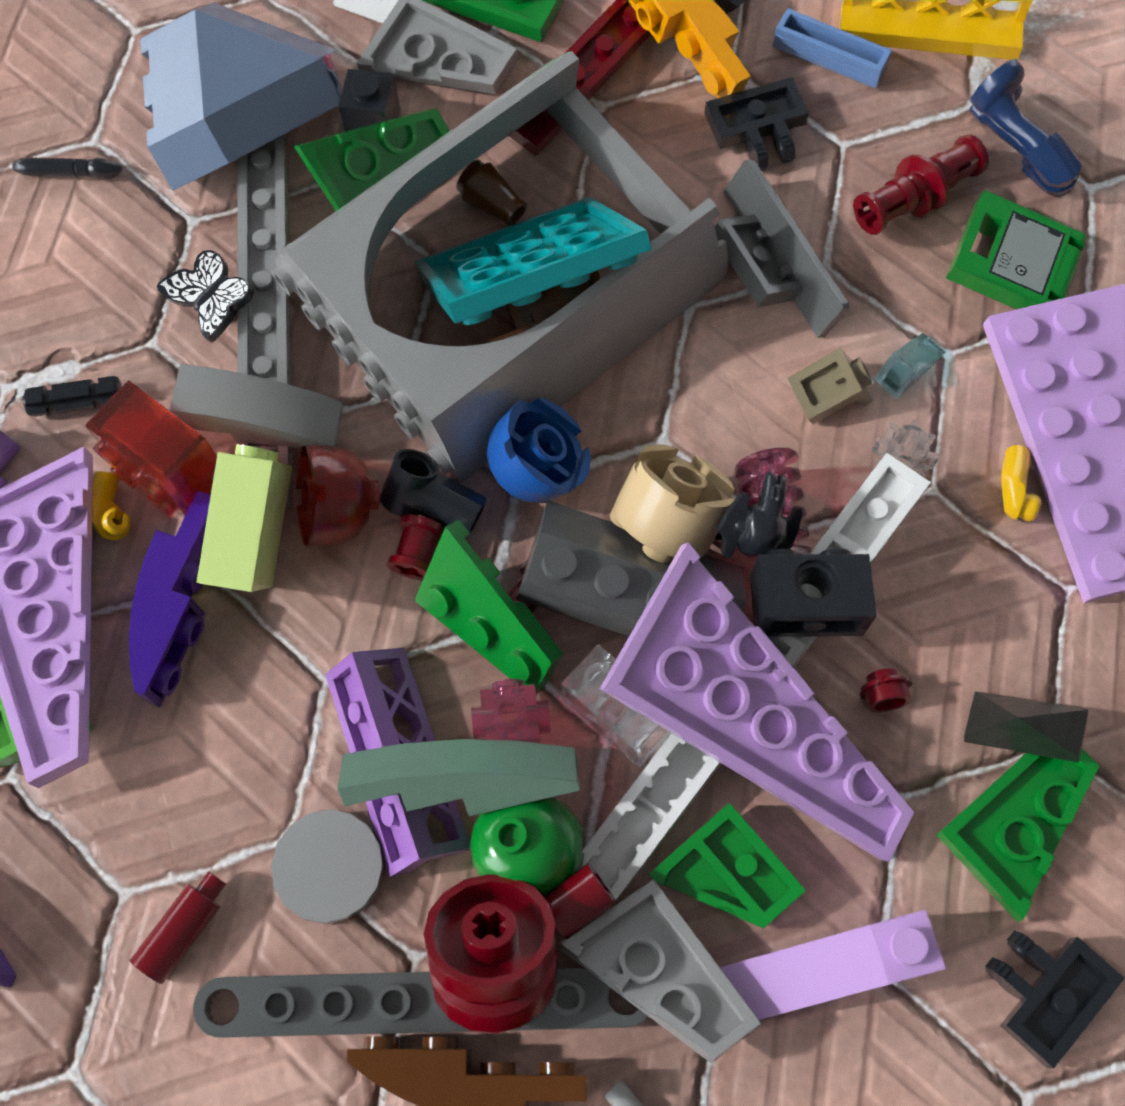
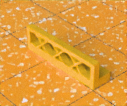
M843 0L839 29L883 47L1018 60L1023 49L1024 21L1033 0H971V2L962 6L950 5L948 0ZM1001 1L1018 2L1015 11L995 9L993 5Z

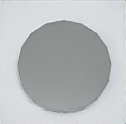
M332 809L309 813L291 824L276 845L271 863L273 886L284 906L304 920L326 925L347 920L351 916H355L365 910L380 890L385 871L380 844L372 829L351 813Z

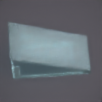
M922 333L892 353L874 380L898 399L938 362L946 352Z

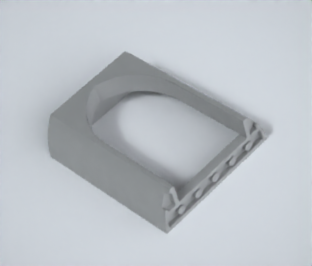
M572 51L549 61L281 249L276 254V267L271 270L277 283L288 295L295 291L305 303L301 306L302 310L317 330L325 327L335 338L332 341V345L341 359L348 366L356 363L366 376L363 377V382L370 393L379 402L387 399L397 411L394 414V418L403 432L410 439L418 436L428 447L429 450L425 454L433 458L437 463L438 472L444 476L450 473L460 484L488 463L486 453L490 431L503 414L515 403L525 399L524 402L532 403L537 398H543L561 407L725 281L727 277V243L722 239L720 241L717 239L712 221L720 215L716 204L708 198L691 211L576 88L579 58ZM545 109L660 233V235L650 241L652 250L637 255V262L625 268L612 270L549 318L520 334L503 340L471 346L425 344L406 339L378 326L373 322L369 310V288L374 263L383 242L400 217L428 192Z

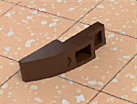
M366 1036L364 1037V1049H347L346 1062L370 1081L395 1096L417 1106H528V1101H587V1075H575V1062H539V1074H516V1062H480V1074H471V1049H457L458 1037H423L422 1049H399V1037Z

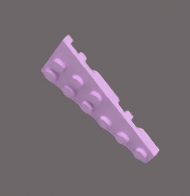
M1125 284L988 316L983 323V327L1026 446L1030 450L1031 460L1082 601L1087 603L1125 593Z

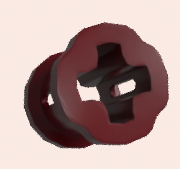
M411 514L403 515L399 523L403 530L395 555H391L388 558L387 567L401 576L423 580L432 560L437 541L441 539L444 528L440 523L427 517Z

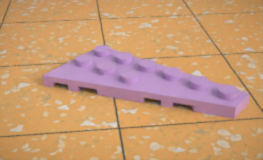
M85 447L0 488V696L26 781L37 788L89 763L93 455Z
M689 542L682 544L602 683L600 690L879 860L890 862L914 811L874 763L867 761L848 739L846 736L848 732L838 720L827 714L812 696L814 694L812 689L761 628L754 626L732 600L734 596L721 581L717 582L698 560L701 557Z

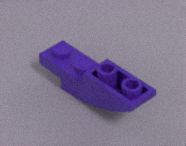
M197 491L176 536L156 530L140 570L131 608L129 657L134 691L148 703L159 708L165 696L171 695L176 689L182 673L180 664L188 647H193L198 642L204 628L203 616L205 613L191 598L192 593H197L203 586V584L196 582L211 495Z

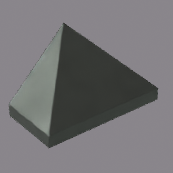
M975 691L964 733V742L1079 763L1088 719V709Z

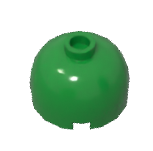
M556 797L481 813L473 825L470 840L473 866L480 876L486 874L499 875L500 877L528 883L534 886L544 897L582 868L584 854L582 853V835H584L582 824L571 808Z

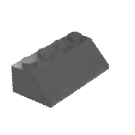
M548 500L516 599L630 636L671 562L661 563L649 558L643 552L642 547L644 544L632 537L626 530L616 526L613 522ZM707 554L698 559L717 582L721 581L734 596L732 600L743 612L746 603L744 568Z

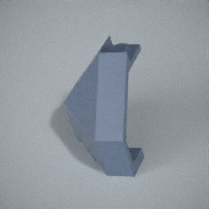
M213 2L196 8L140 39L141 54L149 59L150 73L143 76L144 104L147 110L151 113L153 112L154 124L153 128L146 131L147 147L172 191L231 163L339 106L341 98L339 79L335 72L326 66L323 60L324 56L336 51V49Z

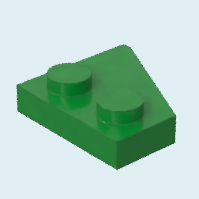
M730 803L648 874L655 882L689 895L696 900L721 909L763 929L806 891Z

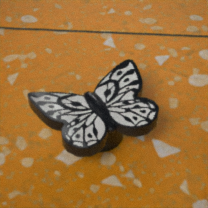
M205 250L197 255L193 271L179 269L160 280L157 284V289L165 298L176 305L194 307V310L198 311L202 335L211 343L229 326L234 316L238 313V309L245 306L252 299L254 289L243 278H229L227 276L229 272L228 264L224 258L212 250Z

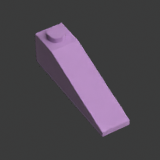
M923 910L720 967V969L758 1020L944 970L946 967L927 911Z

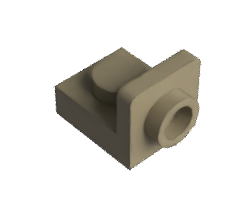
M841 348L788 377L789 383L807 419L812 424L823 420L857 400L863 406L873 401L866 387L874 382L860 357L852 361Z

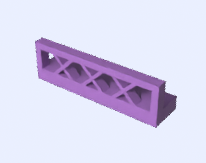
M404 648L351 652L325 674L350 753L404 743L436 741ZM391 665L397 683L394 691L380 682L375 666ZM395 711L410 722L413 731L410 741L396 731L392 720ZM400 794L366 801L389 878L407 874L429 860L460 854L470 849V841L456 800L411 811L406 810ZM430 813L444 823L449 841L433 844L426 823Z

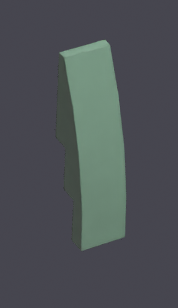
M454 739L404 743L343 754L337 789L344 806L400 794L407 811L463 799L468 815L473 816L580 791L577 754L573 747L518 740Z

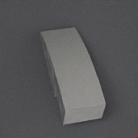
M180 364L169 411L182 429L231 433L236 442L335 452L343 403L325 395L279 381L222 369Z

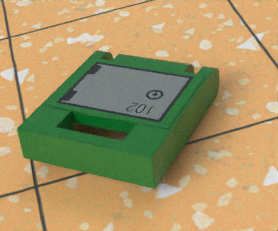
M984 190L975 202L946 279L1014 309L1063 299L1068 294L1082 255L1081 251L1084 249L1087 241V236L1078 230ZM998 228L987 258L971 251L978 232L991 237Z

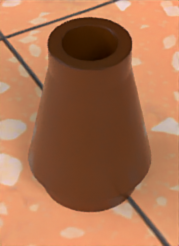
M479 159L474 160L463 170L457 181L456 189L462 194L464 202L502 220L508 226L516 224L527 209V203L519 198L490 162L483 163Z

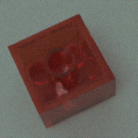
M128 380L84 425L98 442L92 449L112 466L110 471L131 489H134L136 486L140 487L148 494L146 497L148 501L167 517L171 518L176 512L184 518L197 491L211 495L217 455L206 438Z

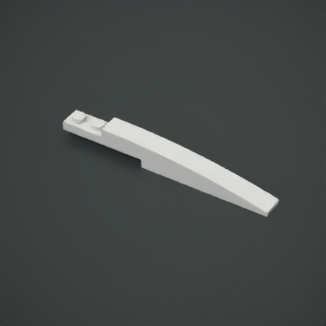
M886 452L810 554H820L829 549H846L851 554H869L871 564L931 482ZM800 584V588L808 596L814 598L822 597L821 592L815 586ZM817 636L768 638L794 668ZM672 733L582 850L584 854L583 866L589 863L596 870L616 901L721 764Z

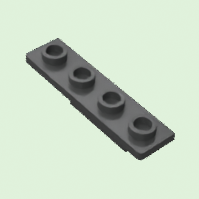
M745 160L723 191L739 217L720 219L714 227L717 239L719 241L721 239L726 241L728 260L758 307L794 301L817 338L825 337L849 309V302L754 160Z

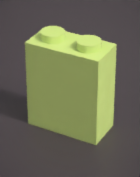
M236 444L235 455L218 452L196 583L248 592L273 586L292 472L291 465L278 462L279 452Z

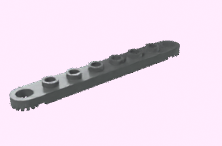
M558 968L555 993L543 1012L521 1028L509 1031L629 1028L639 1025L648 1016L639 1009L631 1015H621L615 1012L608 999L611 988L585 968ZM430 972L219 977L207 982L199 990L193 1005V1015L198 1027L205 1034L218 1038L475 1032L451 1021L435 1001ZM223 990H230L238 998L239 1010L236 1017L230 1023L220 1025L211 1018V1008L209 1006L212 1004L211 1000L216 997L217 993Z

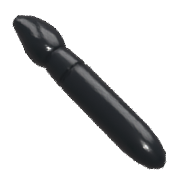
M31 157L21 158L12 164L14 171L26 176H92L97 179H110L118 176L123 171L122 165L99 157L91 160Z

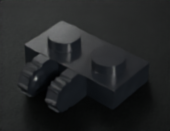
M789 77L706 101L704 114L720 150L745 143L749 160H754L760 170H764L769 165L768 153L763 144L762 137L772 135L774 148L783 164L793 161L796 158V148L789 129L806 125L809 112L793 78Z
M1014 930L1007 939L1008 945L1017 956L1042 973L1031 986L1004 961L992 957L985 965L989 976L998 982L1004 990L1020 1000L1000 1026L1046 1068L1054 1069L1125 978L1079 937L1070 938L1058 954L1052 958L1028 936Z

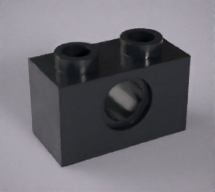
M837 548L825 550L820 554H797L791 549H776L769 551L765 555H758L750 574L754 626H759L767 637L864 636L877 617L869 554H851L849 550ZM800 584L815 586L821 592L822 597L814 598L808 596L802 591Z

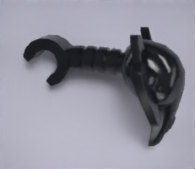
M771 471L766 474L760 498L756 504L748 506L750 495L742 492L725 511L717 526L718 533L714 539L715 541L722 542L721 552L726 558L732 557L737 546L741 553L750 557L765 555L769 551L776 549L792 548L799 532L803 510L800 507H794L787 517L783 515L787 488V478L783 474L778 475L777 478Z

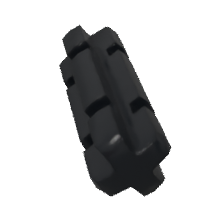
M108 376L98 378V383H94L92 379L53 384L51 385V390H47L46 386L27 388L22 396V401L27 415L38 417L50 415L49 410H54L56 414L93 409L96 408V403H100L102 407L120 405L123 402L124 389L119 377Z

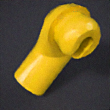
M1021 445L1010 446L1004 453L1001 471L1004 512L1014 521L1017 518H1021L1024 521L1030 522L1038 516L1041 499L1036 494L1026 493L1031 453L1028 448Z
M96 471L93 476L92 527L104 539L113 541L123 539L130 530L131 520L129 515L114 503L120 478L110 472Z

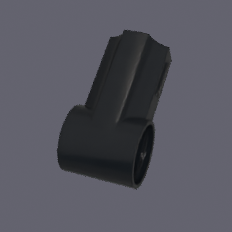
M413 449L398 451L394 456L379 496L384 508L400 517L408 514L422 515L435 520L443 527L459 519L471 534L484 510L487 497L438 473L437 463L427 454Z

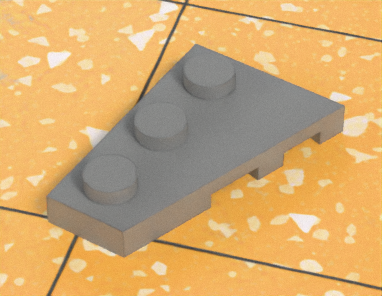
M398 0L356 64L359 70L394 74L395 79L496 94L517 63L519 55L517 48L422 0Z
M654 879L561 943L560 950L711 1064L754 1032L761 1024Z

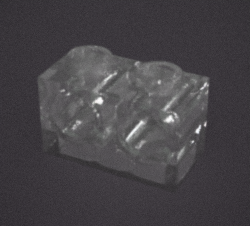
M598 644L561 683L562 699L642 771L670 736L671 732L600 690L616 659Z

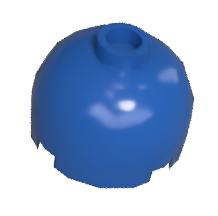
M537 398L532 403L524 402L525 399L509 408L490 431L486 455L490 470L498 484L511 496L523 502L547 503L548 500L552 501L570 493L584 482L590 472L591 454L589 446L582 451L581 444L576 437L582 430L578 423L562 407L548 399Z

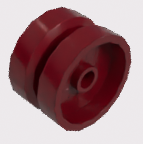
M492 874L465 879L442 893L428 912L423 934L435 1001L451 1021L470 1031L497 1034L521 1028L540 1015L555 993L558 975V961L555 949L556 925L549 902L534 886L528 883Z

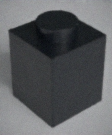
M355 69L347 70L338 106L345 132L400 116L401 108L394 74Z

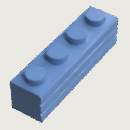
M787 8L778 23L773 41V47L875 89L887 69L892 49L865 40L790 8Z

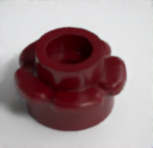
M886 668L867 675V683L861 687L860 697L866 699L869 711L875 713L888 712L902 708L912 701L909 688L913 683L911 678L899 675L897 669Z

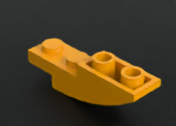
M628 0L636 11L640 25L645 30L651 32L658 44L671 37L675 38L680 53L686 59H690L701 75L704 87L711 95L720 98L744 90L751 75L731 49L739 30L714 0Z

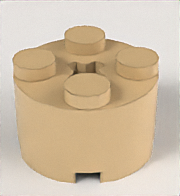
M653 444L645 446L636 459L614 503V507L609 515L610 520L644 544L642 547L643 552L657 562H671L680 546L686 542H689L699 556L702 557L708 552L718 533L717 526L725 511L735 500V498L731 499V495L735 490L733 484L723 472L705 459L695 455L690 463L676 457L679 448Z

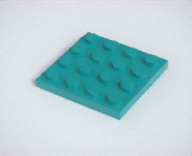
M586 197L416 260L414 263L421 281L455 324L463 321V324L471 325L490 318L493 315V309L511 303L513 306L530 304L542 296L541 291L559 284L562 288L580 285L589 280V273L608 266V269L611 270L628 267L637 262V255L652 250L647 229L593 198Z

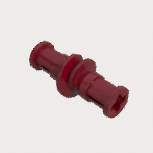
M967 134L958 138L954 146L945 152L936 153L929 158L923 155H910L902 159L896 168L894 178L887 181L882 188L875 192H863L854 199L853 209L857 223L866 233L877 235L886 229L888 222L899 216L911 213L913 216L922 218L931 209L937 210L944 207L949 199V190L955 187L959 181L968 176H979L987 170L989 155L986 147L976 136ZM978 157V161L972 164L971 161ZM869 206V209L863 211L864 207Z

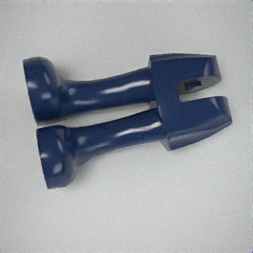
M1017 59L1007 61L978 86L970 98L972 106L969 111L981 124L986 125L1024 157L1022 159V165L1024 166L1022 172L1039 188L1055 197L1064 196L1070 193L1076 185L1082 166L1081 160L1057 132L1049 135L1033 124L1020 111L1016 102L1023 91L1021 83L1025 76L1024 67Z

